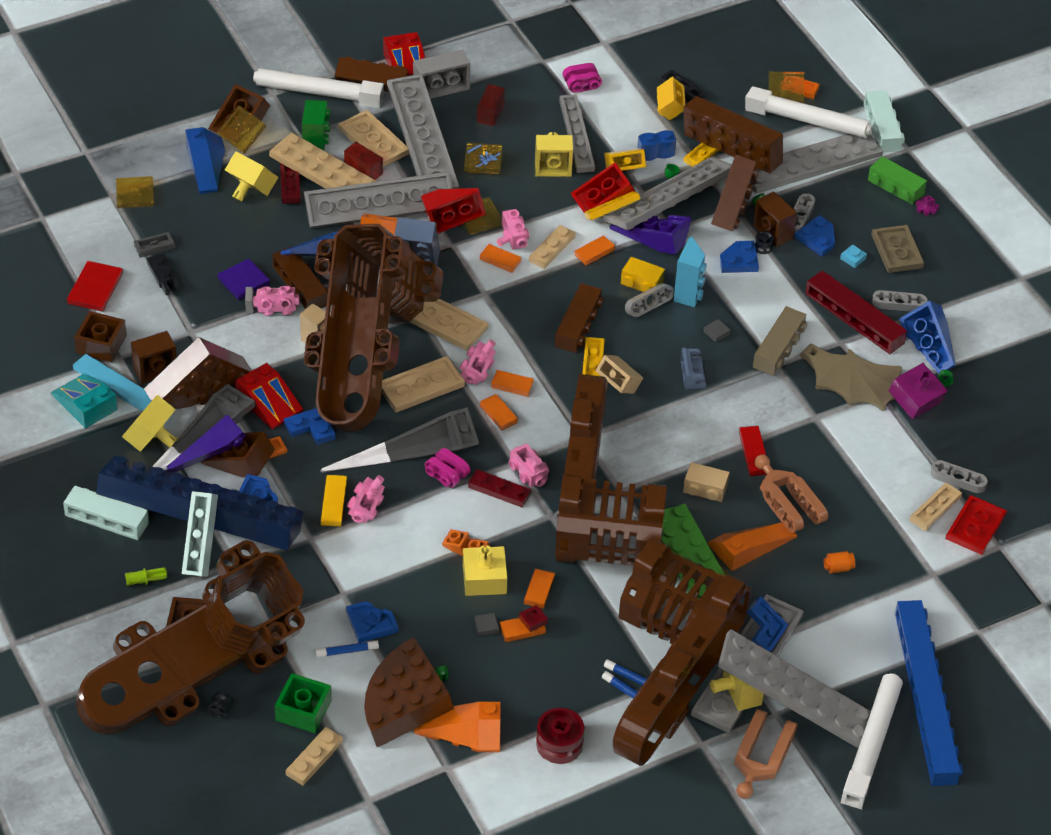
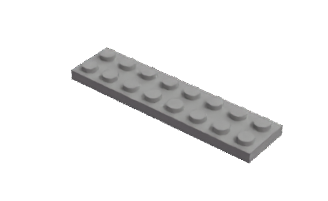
M422 74L387 80V86L416 175L422 176L449 172L452 189H459V184Z
M852 134L842 135L783 153V163L773 172L768 173L758 169L759 177L756 185L752 187L754 192L758 194L881 157L883 150L871 135H868L866 138Z
M710 157L640 194V200L603 215V219L625 230H630L635 225L646 222L652 216L661 214L667 208L674 207L682 200H687L690 196L700 193L703 189L727 178L732 164Z
M449 172L305 191L304 198L309 227L312 229L360 222L361 216L364 213L388 217L426 213L421 196L437 189H452Z
M766 594L764 597L765 601L788 624V627L771 651L772 654L778 656L803 617L804 611ZM751 618L741 635L751 641L760 626ZM719 668L712 680L723 678L724 670ZM709 683L692 709L691 716L730 733L744 710H737L728 690L713 694Z
M732 629L727 632L718 664L719 668L859 748L871 713L870 710Z

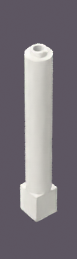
M261 68L254 72L253 81L256 82L257 86L359 101V105L380 108L384 97V83L363 80L362 84Z
M752 86L745 97V110L757 114L766 115L768 112L863 138L871 135L873 125H871L869 120L773 96L772 91Z
M886 674L882 677L852 769L849 772L843 790L842 804L862 810L903 685L902 679L896 674Z

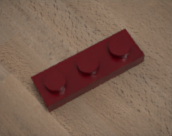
M280 163L282 204L300 203L299 172Z
M476 469L468 482V488L521 508H523L531 495L530 488Z

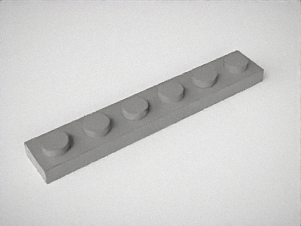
M577 94L561 95L559 102L567 135H572L573 159L576 172H595V164Z

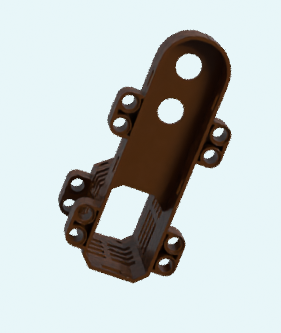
M380 224L344 225L335 234L334 239L320 241L316 251L315 271L329 280L324 330L311 332L307 336L304 363L310 369L319 372L316 391L318 413L326 422L342 431L363 429L374 419L378 412L383 371H390L395 368L400 352L399 338L388 330L389 323L410 322L423 311L424 302L438 300L442 291V269L432 262L425 261L410 248L406 241L399 236H394ZM361 355L366 357L368 366L364 373L356 376L351 374L349 366L353 358ZM351 394H361L364 402L362 408L356 413H349L345 408L346 399Z
M579 374L565 472L560 493L555 557L556 561L574 563L576 560H591L611 564L634 565L638 554L651 538L661 542L667 486L657 484L643 485L642 493H635L636 484H630L629 492L622 491L623 483L617 482L616 490H609L610 481H604L603 489H597V464L608 382L603 376ZM596 494L602 495L599 516H594ZM609 496H615L612 518L607 517ZM622 497L628 498L625 519H619ZM634 498L641 499L638 521L632 520ZM592 531L597 532L596 545L591 544ZM605 533H610L609 546L603 545ZM617 534L624 535L622 547H616ZM630 536H637L635 549L629 548ZM596 550V554L589 553V551ZM602 551L609 552V555H602ZM615 553H622V557L615 556ZM628 554L635 555V558H628Z
M653 538L647 542L634 562L633 573L627 580L620 598L618 617L639 629H647L646 632L652 635L658 634V638L669 641L670 639V644H672L664 658L661 659L624 711L614 733L612 745L614 753L639 766H643L651 758L664 738L671 739L684 721L688 712L689 702L714 666L719 664L727 632L732 629L739 634L748 614L747 610L751 588L747 587L745 582L731 575L724 576L712 569H707L687 557L680 556V554L672 551L668 545ZM679 573H682V574H683V579L681 580V582L679 583V585L675 588V584H676V582H677L678 574H679ZM692 578L695 580L694 586L689 593H686L689 581ZM702 584H705L706 591L701 596V598L698 599L697 597L700 593V588ZM631 589L636 591L635 596L630 595ZM743 596H745L744 605L739 603ZM666 602V605L659 620L656 618L657 614ZM678 607L672 625L666 623ZM691 610L683 630L678 629L679 625L682 623L684 618ZM694 674L701 677L695 686L688 683ZM653 732L660 735L655 743L648 740Z
M250 540L242 541L221 554L217 562V569L220 575L209 581L202 593V598L206 603L204 606L158 632L146 621L137 622L120 632L113 643L116 656L91 670L80 685L76 697V708L83 723L97 733L110 735L123 732L155 713L163 725L173 726L192 715L197 709L199 698L195 689L243 661L250 671L255 674H261L280 663L288 651L285 641L296 636L305 623L304 616L299 610L304 590L298 581L294 579L282 557L269 552L261 553L254 542ZM241 550L248 551L250 556L243 555ZM228 560L233 566H227L223 561ZM246 591L257 593L273 615V618L253 628L236 622L225 603ZM290 622H296L298 627H292ZM137 630H144L147 635L141 636ZM119 640L127 641L129 646H122ZM272 649H279L281 651V654H275ZM255 659H261L264 662V665L257 664L255 662ZM145 662L156 663L161 669L160 680L153 684L143 682L138 675L140 665ZM116 683L124 689L125 698L120 704L110 705L102 699L101 690L106 684ZM183 701H191L193 707H187ZM165 711H172L175 717H168Z

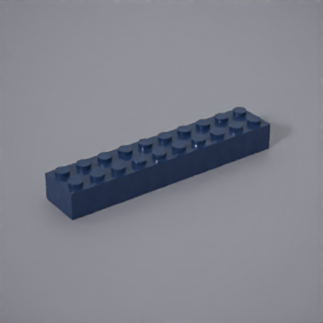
M114 456L98 474L97 495L185 521L189 519L192 491L217 494L215 530L287 551L301 532L304 511L298 510L295 507L284 506L275 501H267L255 495L240 493L238 490L223 488L218 484L206 483L197 478H189L180 473L165 471L160 467L148 466L143 462L131 461L123 456Z

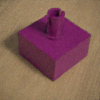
M924 362L895 378L888 390L912 420L940 404L947 393V389Z

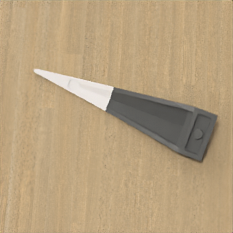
M229 384L225 385L213 394L182 435L152 467H160L167 471L168 468L166 466L227 414L236 424L242 421V417L256 407L255 401Z
M468 407L448 412L381 444L326 466L320 472L435 456L442 448L457 453L479 446V441Z

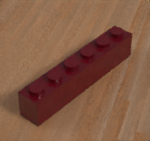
M822 270L807 281L805 292L807 296L889 355L905 344L907 330L849 290L831 275Z

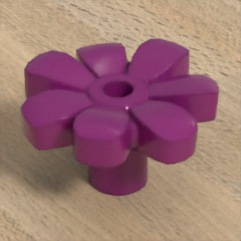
M931 196L923 197L916 202V211L918 213L923 212L926 216H929V212L931 214L937 213L939 209V204H936L935 199Z

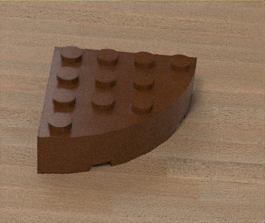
M735 154L711 222L712 225L732 232L734 229H738L739 217H744L747 208L746 200H750L753 192L752 186L756 185L759 177V167H757L756 161Z
M198 337L144 390L151 401L156 395H159L174 409L188 408L199 403L200 405H205L213 394L225 385L229 384L235 388L236 380L252 370L243 356Z
M414 637L399 645L386 656L372 675L365 693L364 709L366 721L376 747L454 709L449 692Z

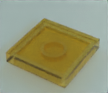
M769 72V91H772L773 96L804 103V72Z
M238 106L217 134L245 154L267 126L244 108Z
M153 176L116 178L117 208L154 206Z
M490 197L482 199L486 215L463 224L469 235L502 226V217Z

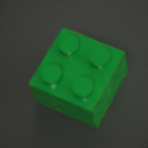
M306 100L302 119V139L324 151L325 145L329 144V134L327 133L331 131V122L328 121L331 109L327 108V101Z
M291 673L275 704V721L316 733L332 701L331 685Z

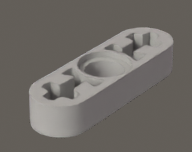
M811 194L800 195L794 206L797 213L802 212L805 214L804 216L796 215L798 225L795 226L794 235L795 232L806 225L814 209L815 197Z
M660 283L628 300L625 305V311L628 315L639 317L671 300L674 295V289L668 284ZM651 295L652 302L647 305V298Z
M884 290L874 292L872 298L873 306L878 309L909 312L928 301L927 297L922 294ZM901 299L904 303H897L895 300Z
M942 460L933 462L931 467V476L936 480L974 493H982L986 490L988 480L983 474ZM960 474V475H962L964 478H963V479H957V478L954 477V475Z

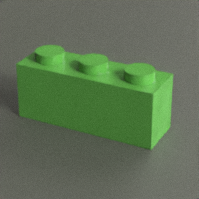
M883 156L869 170L868 181L912 205L925 194L927 180Z

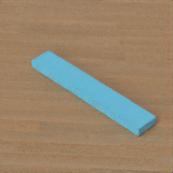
M87 354L73 364V370L105 383L117 397L142 412L151 402L143 388Z

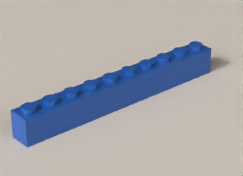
M922 600L897 601L895 618L931 786L957 785L959 776L963 774V768L957 759L959 751L958 746L954 745L953 741L955 733L954 728L950 727V710H946L945 706L947 697L946 693L942 692L943 679L938 674L939 661L938 658L934 657L935 643L930 639L931 626L927 625L928 612L923 607Z

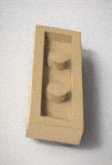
M559 225L529 256V262L545 269L575 238V232Z
M945 483L910 516L909 521L926 532L961 498L962 492Z
M325 727L286 769V776L304 786L343 743V737Z

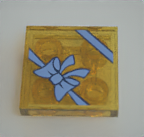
M467 143L464 172L500 174L503 145Z

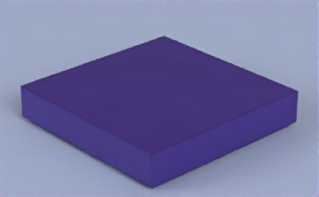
M249 258L217 274L218 279L238 300L245 297L246 287H252L254 292H256L257 289L270 285V280Z

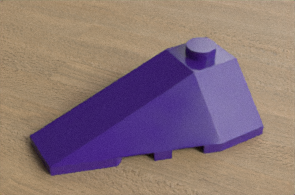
M669 215L668 219H658V216H652L646 222H641L630 230H625L613 224L609 227L611 230L659 252L676 254L685 246L691 217Z
M227 414L166 467L172 473L178 472L233 447H238L243 443V438L246 435Z

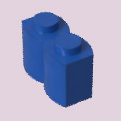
M669 130L658 133H644L638 136L637 148L644 149L645 161H651L656 158H671L675 156L676 137L674 132Z

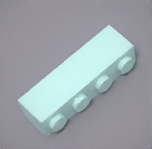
M886 90L866 92L864 108L869 121H871V125H873L872 131L877 144L883 152L901 151L905 137L904 133L900 131V122L897 121L896 111L892 108L891 97H888Z
M74 486L63 502L65 516L135 540H139L149 524L148 510L97 495L96 492L90 491L87 488Z
M192 491L182 574L208 577L218 500L217 494Z

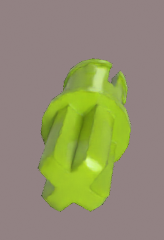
M143 568L141 571L125 573L127 586L142 583L147 585L149 581L166 579V568L151 570Z

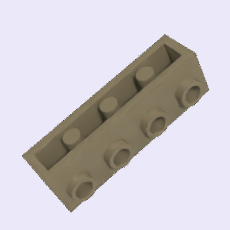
M786 306L754 354L753 368L773 376L778 369L781 370L785 357L788 358L791 354L792 346L797 345L800 334L806 331L808 325L806 322L807 314Z

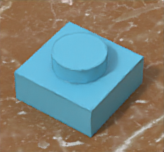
M851 245L841 253L840 259L856 268L866 259L867 253Z

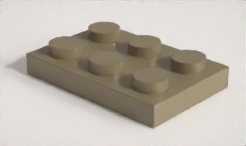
M907 225L872 229V238L888 273L924 267V261Z

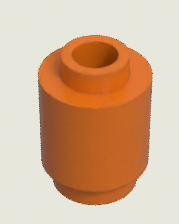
M847 551L828 553L826 558H824L825 570L833 574L848 572L854 569V554Z

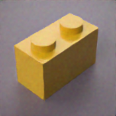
M671 77L657 87V110L661 116L672 120L684 111V85L674 77Z
M635 148L604 153L606 168L614 162L621 171L646 167L644 149Z
M630 257L622 269L621 284L645 292L664 282L665 269Z

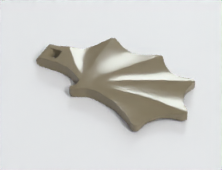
M809 344L800 353V356L815 370V388L817 390L835 391L849 405L869 403L881 411H885L888 403L894 400V397L888 390L894 379L900 376L902 372L901 366L881 365L857 357L851 349H848L847 355L832 354L813 344Z

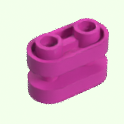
M593 63L569 66L562 73L568 89L573 93L594 90L602 84V79Z
M446 448L440 449L436 453V457H431L425 462L426 473L450 488L455 487L460 482V478L464 479L471 472L466 461Z

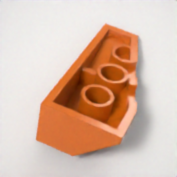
M781 522L724 533L709 541L708 545L728 568L733 571L797 538V534L789 532Z
M474 702L453 706V710L414 729V734L434 740L443 739L450 741L455 746L464 745L471 747L472 751L500 752V702Z

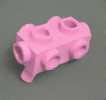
M517 209L502 211L504 231L503 237L497 239V244L502 246L509 242L512 250L525 248L528 244L529 232L525 228L523 217L519 216Z
M281 286L280 288L262 287L257 289L256 296H253V306L258 308V313L262 312L266 316L272 315L274 312H282V314L288 315L296 311L297 305H300L299 294H296L295 287Z
M490 339L487 344L479 341L475 347L472 345L467 351L466 355L469 358L468 360L464 359L460 365L462 370L460 375L464 377L466 383L477 385L479 382L483 383L488 376L486 371L491 368L495 361L493 356L496 351L492 348L496 343Z
M526 443L510 451V468L513 471L517 470L519 472V477L523 484L528 483L530 487L535 485L540 487L546 483L549 468L538 457L534 449H531Z
M378 475L375 480L367 477L363 483L359 482L355 487L354 492L357 495L356 497L353 496L347 505L350 508L348 514L352 516L355 522L366 523L368 520L372 521L376 516L378 510L375 508L380 505L384 498L382 492L385 487L381 485L384 481L382 476Z

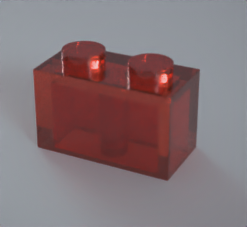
M488 84L477 106V123L490 126L495 125L505 104V88Z
M357 141L344 150V163L374 180L383 174V158Z

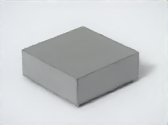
M246 287L245 291L246 314H253L254 290L252 287Z

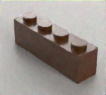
M339 57L335 72V79L360 84H362L363 80L384 83V92L388 93L390 92L387 80L409 76L408 69L403 66L394 67L386 63L377 64L369 60H355L352 57Z
M280 251L273 253V268L287 286L295 287L296 294H299L300 303L304 309H307L311 304L321 309L326 307L328 289L323 287L319 277L313 274L311 267L303 261L302 256L281 255Z
M580 283L555 334L556 348L577 353L579 347L583 346L585 334H589L591 322L596 320L598 308H601L603 305L602 289Z

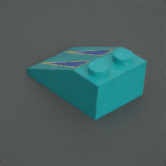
M85 374L51 392V395L85 429L118 410L116 394L105 383Z

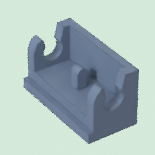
M682 348L680 361L685 389L706 388L702 356H692L693 354H701V350Z

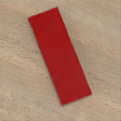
M759 426L739 427V435L749 475H767L764 470L758 469L755 465L757 456L766 455Z

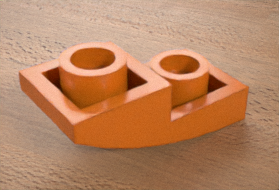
M450 529L442 543L443 547L463 556V548H478L483 545L484 547L486 545L490 546L488 541L470 538L469 532Z

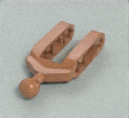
M757 456L755 459L756 467L764 470L767 474L761 483L760 490L763 492L767 504L789 532L794 533L802 530L804 522L801 515L780 490L779 487L786 485L790 494L814 524L817 525L828 520L826 508L801 477L796 476L794 472L773 470L768 456Z
M756 710L734 760V765L746 777L745 781L736 788L738 797L742 799L750 798L754 791L752 787L754 781L775 779L794 739L798 723L790 720L786 721L767 765L749 759L768 715L765 711Z

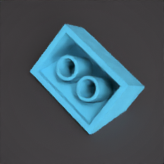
M689 237L677 262L674 302L695 307L697 302L702 300L704 290H701V288H703L705 283L703 275L707 264L704 263L705 254L692 237Z

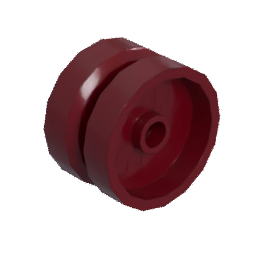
M553 708L544 712L538 720L536 737L537 751L542 758L556 764L570 763L577 759L583 749L585 730L583 719L578 713L567 708Z

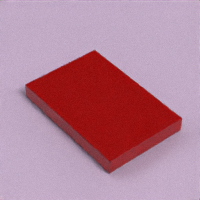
M87 260L67 298V304L103 312L123 274V268Z
M970 495L947 532L945 539L983 555L1004 520L1007 510Z

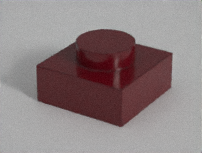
M538 605L519 613V619L529 632L548 624V618Z

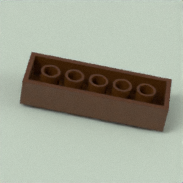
M698 96L684 106L685 136L732 157H735L736 154L756 161L757 167L768 173L773 172L783 163L782 133Z

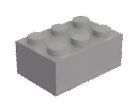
M464 50L413 61V75L422 74L430 99L470 89V61Z

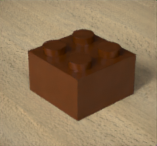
M773 191L756 200L753 227L759 232H770L774 237L772 244L778 247L793 239L797 212Z
M89 311L74 336L76 353L81 355L87 354L93 358L112 362L127 336L125 320Z
M168 331L131 342L133 369L141 384L153 381L177 358L176 345Z

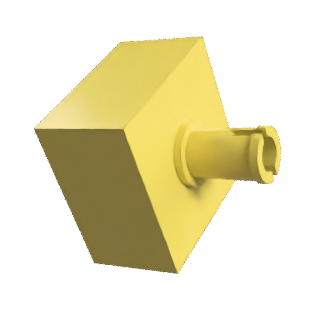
M552 132L547 135H536L535 176L572 177V135H558L556 132H554V135H552Z
M236 151L225 168V171L240 182L232 197L241 202L249 188H253L268 196L278 179L266 167Z
M156 395L122 437L140 452L153 437H157L170 448L178 438L169 433L164 428V424L176 409L159 395Z
M483 545L478 548H463L465 596L507 594L504 546L490 547L486 545L484 547Z
M723 671V678L710 680L712 693L715 694L728 690L738 711L762 705L764 693L726 671Z

